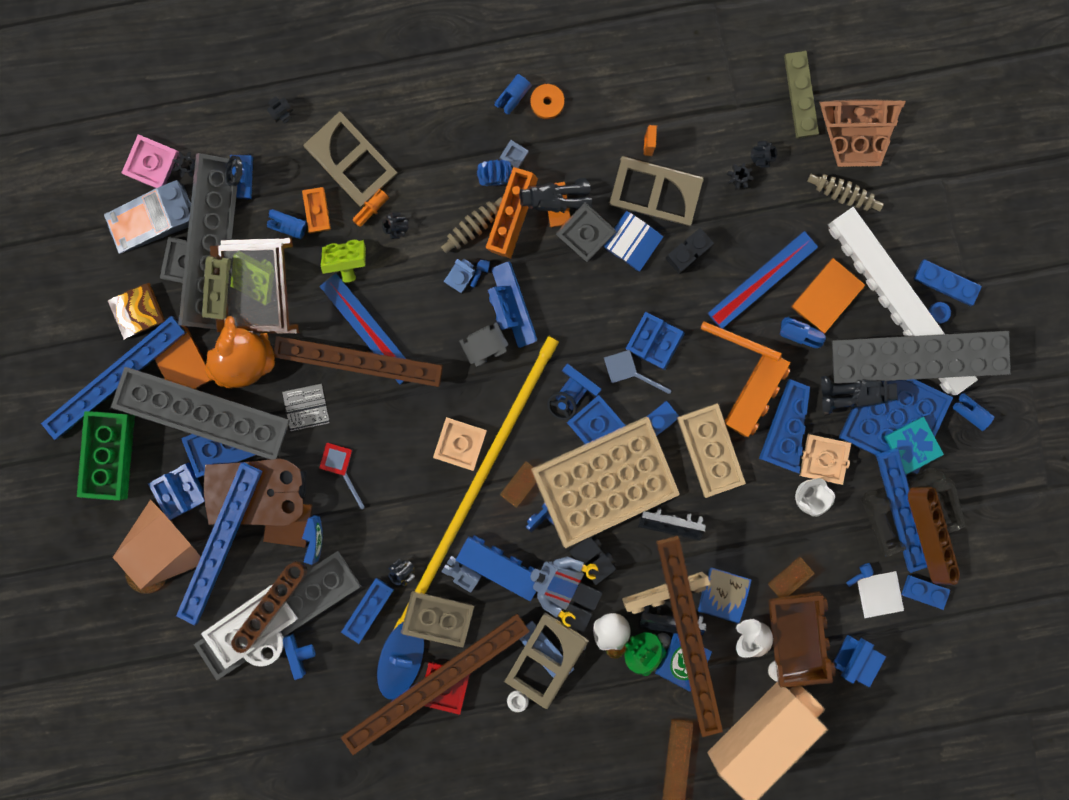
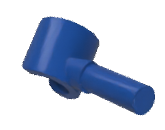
M480 260L478 262L470 286L475 287L481 271L488 273L490 261Z
M870 563L859 567L861 573L846 582L849 587L860 579L873 575Z

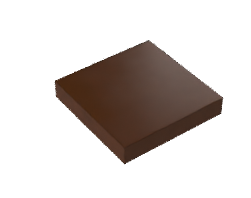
M284 501L282 503V510L285 513L290 514L294 511L295 506L293 502ZM303 504V514L287 526L266 525L263 542L307 547V540L302 539L308 518L311 517L312 505Z

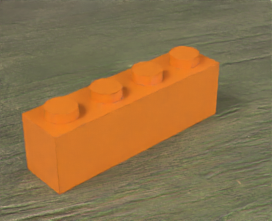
M513 167L486 245V249L491 253L511 259L528 210V206L520 205L519 191L520 189H527L529 186H536L538 178L534 173Z
M762 355L727 416L725 425L745 437H749L750 434L753 435L759 426L757 423L759 417H763L769 409L767 403L771 397L774 398L780 389L778 387L780 380H785L789 374L790 369L788 366L790 362L783 358L780 361H776Z

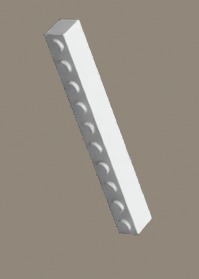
M854 207L828 224L830 234L841 242L843 252L847 256H851L855 262L854 267L859 273H863L867 278L866 283L872 291L875 290L877 292L879 302L883 307L890 310L892 313L891 318L895 324H900L904 330V337L945 334ZM975 376L938 378L941 381L940 386L942 390L950 395H958L978 380Z

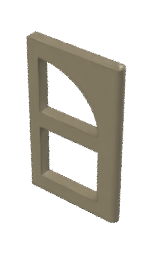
M338 112L303 145L360 207H363L365 201L368 202L379 189H382L398 174L341 112ZM342 123L361 144L336 166L331 157L330 144L334 132ZM368 151L386 172L361 193L343 173Z
M624 156L620 158L621 162L609 205L691 226L704 177ZM627 169L656 176L648 208L619 200ZM664 179L674 183L682 193L685 203L684 217L656 210Z
M545 612L504 682L543 708L548 709L587 645L588 640ZM545 625L556 634L563 648L562 664H559L533 647ZM527 656L556 674L544 695L516 677Z

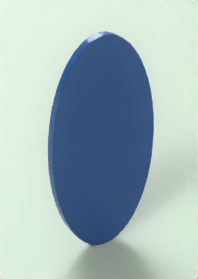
M403 622L391 632L379 658L377 681L380 692L387 699H395L410 688L418 674L423 658L424 639L403 635L401 633Z

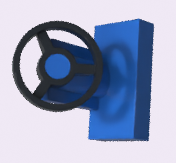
M230 155L228 160L226 181L230 186H237L236 199L252 198V156ZM231 175L235 178L233 183L231 181Z
M566 364L562 370L564 374L570 377L560 392L551 395L547 404L550 413L561 420L573 417L577 410V403L586 391L597 396L601 388L569 364ZM555 397L557 401H551V399ZM551 405L556 406L560 411H564L566 416L557 414ZM569 409L573 410V413L571 415L569 413Z

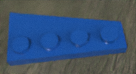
M788 379L759 457L761 460L800 474L799 462L803 450L801 446L802 437L805 433L804 421L808 409L809 386Z

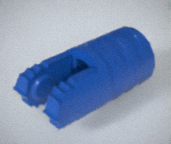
M517 74L496 100L495 106L498 108L504 106V112L510 114L532 87L531 83L520 74Z
M273 209L269 210V217L274 220L267 222L268 228L298 239L303 238L307 229L306 221Z
M966 394L960 395L959 402L961 404L955 403L953 409L981 431L985 430L993 421L994 416Z

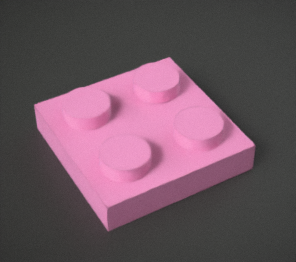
M137 135L122 174L154 188L166 184L174 166L172 159H177L178 151Z

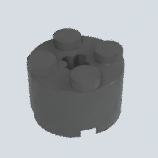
M497 322L493 323L494 328H490L488 325L468 335V341L466 342L464 339L459 340L470 364L474 363L477 367L487 362L488 356L494 354L497 357L506 352L508 343Z

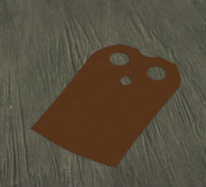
M284 459L245 462L263 472L241 524L287 526L296 521L303 514V499L299 495V488L302 485L300 469ZM240 463L205 465L204 499L209 524H215ZM283 471L291 472L293 480L290 484H283L281 482L280 474ZM273 489L274 492L281 493H274V495L270 497L267 495V490ZM285 500H290L294 503L295 509L290 514L282 510V503Z

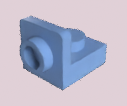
M457 259L444 283L462 294L475 275V270L472 269L474 265L465 259L462 262Z

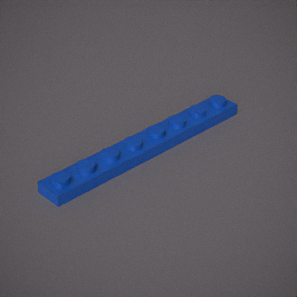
M174 316L169 317L41 424L54 440H58L84 418V411H93L115 393L124 367L138 371L143 370L183 337L187 332L181 325H178L179 322Z
M245 462L240 463L176 615L192 625L199 623L263 472Z

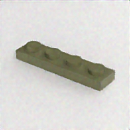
M807 51L785 54L784 59L796 139L817 136L819 131Z

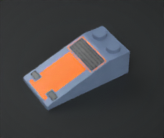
M176 180L104 214L119 254L189 228L191 203L184 185Z

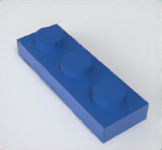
M925 259L922 260L913 279L969 306L974 305L982 287Z
M376 578L341 633L359 644L394 588Z

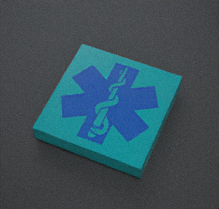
M920 417L884 436L890 449L897 448L899 450L905 474L944 455L924 417Z

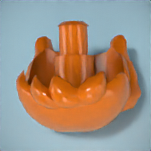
M228 316L225 319L224 328L217 339L215 348L207 353V363L205 366L207 377L214 380L218 386L238 388L249 386L255 383L262 375L270 373L275 365V357L267 333L256 335L246 329L236 328L234 318Z

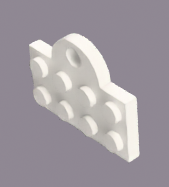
M271 586L201 633L225 669L242 657L252 665L266 666L273 663L281 655L284 648L281 630L298 619L287 602L249 650L244 653H238L231 646L232 638ZM267 601L265 603V609L269 612H273L274 605L271 602ZM257 619L252 620V626L255 629H260V621ZM240 636V645L246 647L248 645L247 639ZM263 648H271L273 650V657L265 658L262 654Z

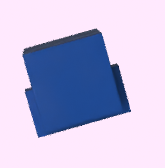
M847 635L833 663L835 668L842 671L841 676L853 684L857 680L870 687L886 656L873 649L874 645L862 638L858 641Z

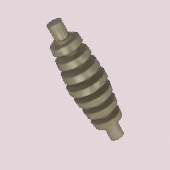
M810 174L807 182L815 184L817 186L816 190L819 192L824 188V195L826 196L832 191L831 199L836 200L838 195H840L838 202L841 204L848 198L846 205L852 206L854 201H856L855 208H860L863 204V210L866 211L869 208L881 211L884 203L876 201L874 194L870 193L868 197L866 196L867 190L862 189L859 194L860 186L855 185L850 190L852 186L850 181H847L845 186L842 187L844 179H839L837 184H835L836 177L831 176L828 181L826 180L828 175L825 174L822 177Z
M500 197L494 203L487 202V209L483 206L479 207L480 215L476 211L471 212L475 218L474 220L467 215L465 220L468 222V225L466 226L461 221L459 226L462 230L459 231L455 227L453 232L456 235L452 236L449 234L447 236L448 240L441 246L442 250L447 253L452 248L456 247L459 249L461 248L459 245L461 241L466 245L468 241L465 237L468 236L471 240L475 239L473 231L480 236L482 231L479 229V226L481 225L486 230L488 225L485 221L488 220L490 223L494 221L491 216L493 214L497 216L502 198Z

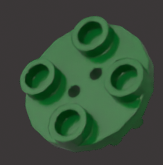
M643 632L635 637L631 636L630 642L625 644V662L628 668L636 674L648 676L666 656V650L663 648V643L659 637L652 633Z

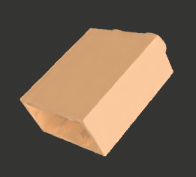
M776 682L707 753L719 775L744 800H758L827 730L817 719L825 709L802 686H792L788 690L786 687L780 688L778 682Z

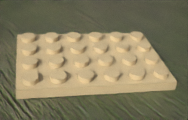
M644 417L531 469L565 548L680 495L649 417Z

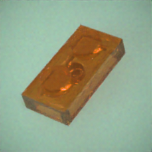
M526 461L500 494L516 508L536 483L531 471L534 467Z
M798 557L772 579L768 586L778 597H786L792 594L815 573L801 557Z

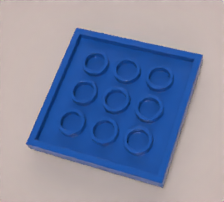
M915 379L886 381L887 384L897 383L898 400L888 401V404L883 403L859 410L857 407L851 410L839 438L877 455L891 450L884 436L920 417L925 418L935 437L953 397ZM921 467L915 469L912 473L918 474Z

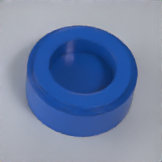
M943 302L934 303L928 309L937 324L946 322L951 316L950 307Z

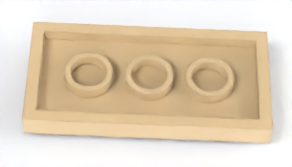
M718 403L677 417L705 498L746 484Z
M703 572L688 576L691 591L694 593L706 590L705 586L710 585L708 576ZM664 584L622 598L627 612L632 611V614L644 611L645 606L652 604L653 607L664 604L665 600L669 599L667 586Z

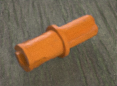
M379 189L368 202H364L365 206L353 218V222L361 227L373 213H378L379 208L389 199L388 195Z

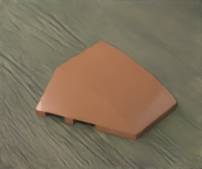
M833 100L820 102L837 166H881L890 143V137L894 127L897 125V119L906 101Z
M151 500L113 556L114 560L141 590L197 567L201 558L186 538Z

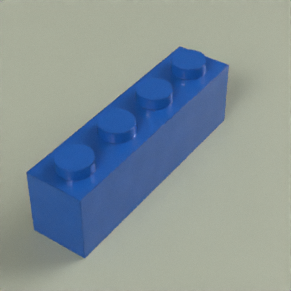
M475 535L473 538L468 536L455 561L531 602L536 592L533 589L535 582L531 580V573L536 568L532 566L526 568L521 565L522 561L516 557L511 556L508 558L502 555L503 550L495 546L490 548L484 545L485 541Z

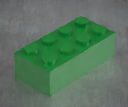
M84 411L77 497L119 501L128 499L135 415Z

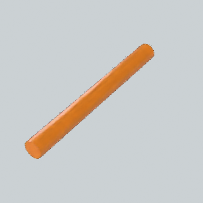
M707 322L702 323L701 329L776 361H780L782 357L780 352Z

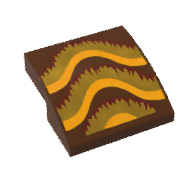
M150 283L133 288L108 300L123 339H130L143 331L151 330L161 325L165 321Z

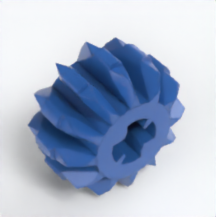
M490 160L480 163L477 170L479 183L483 186L506 185L512 172L511 163L505 160Z

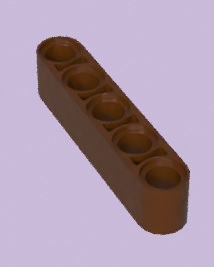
M913 487L908 492V501L930 578L934 584L956 585L960 579L959 568L937 491L933 487Z
M295 561L283 570L232 638L231 646L234 651L244 653L256 643L305 578L307 567L304 563ZM293 566L300 569V577H294L291 574ZM279 584H284L287 587L286 595L279 593ZM267 601L271 602L274 605L273 612H269L265 609V603ZM253 619L260 621V629H255L252 626ZM240 636L247 639L248 645L246 647L240 645Z

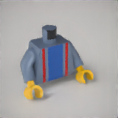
M564 557L554 562H545L541 570L534 569L531 573V580L535 582L533 589L538 592L537 598L543 609L556 618L559 616L562 622L570 627L571 625L565 622V618L571 616L575 619V616L570 612L564 613L562 609H567L584 575L581 571L586 572L589 579H596L595 575L588 572L591 569L599 571L595 564L586 566L584 562Z

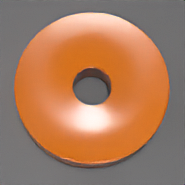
M543 84L533 91L531 95V108L538 117L553 119L562 112L564 96L557 86ZM545 99H550L551 104L546 105L543 101Z

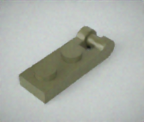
M211 256L206 258L202 317L226 319L228 279L231 267V260L228 258H222V260ZM215 268H220V275L214 274Z

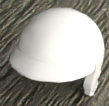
M817 478L802 482L796 490L795 499L803 512L814 517L820 516L829 510L834 503L835 494L827 487L825 480Z
M609 613L598 618L594 623L593 629L596 644L601 650L623 649L631 632L628 621L616 613Z
M749 619L737 625V631L742 634L736 645V651L739 656L746 658L761 657L771 649L773 635L766 624Z

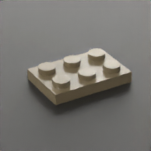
M412 591L401 633L403 635L464 647L474 606Z

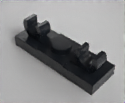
M660 507L657 508L656 513H651L649 509L643 511L639 520L638 527L699 541L706 525L702 524L703 518L699 516L697 523L691 521V514H688L686 520L675 515L663 516L660 515Z
M649 605L645 607L639 620L640 628L673 634L677 633L672 614L661 616L660 607H657L656 613L652 614L649 612ZM699 614L698 624L702 637L706 630V624L702 623L703 616Z

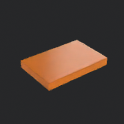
M832 258L791 307L815 328L825 333L863 289L865 284Z
M182 326L187 333L158 356L155 361L165 380L197 389L212 380L206 375V362L187 326Z

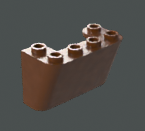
M819 592L769 599L776 673L780 688L833 683L832 676H835L834 663H831V659L827 657V651H830L829 639L825 638L824 630L827 629L824 611H828L827 599Z

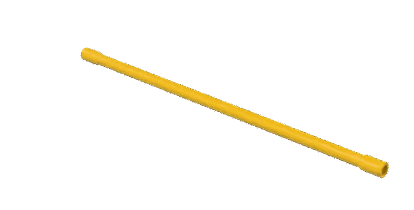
M549 336L547 337L532 370L415 592L425 594L559 341ZM406 607V609L404 610V612H403L401 618L397 621V623H396L394 629H395L399 624H401L402 622H404L405 615H406V611H407V607Z

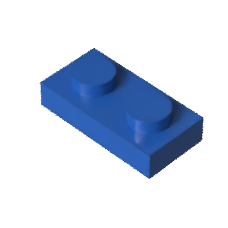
M908 575L901 595L944 610L950 590Z

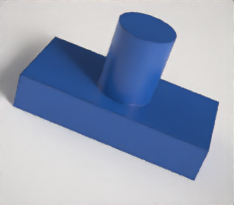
M665 401L646 417H649L657 436L675 422L679 416L670 404Z
M294 633L283 637V645L294 680L306 674L302 660L315 657V650L312 644L298 648Z

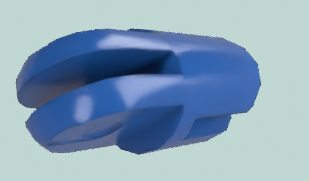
M790 317L782 320L780 331L782 337L812 348H821L826 337L820 330Z

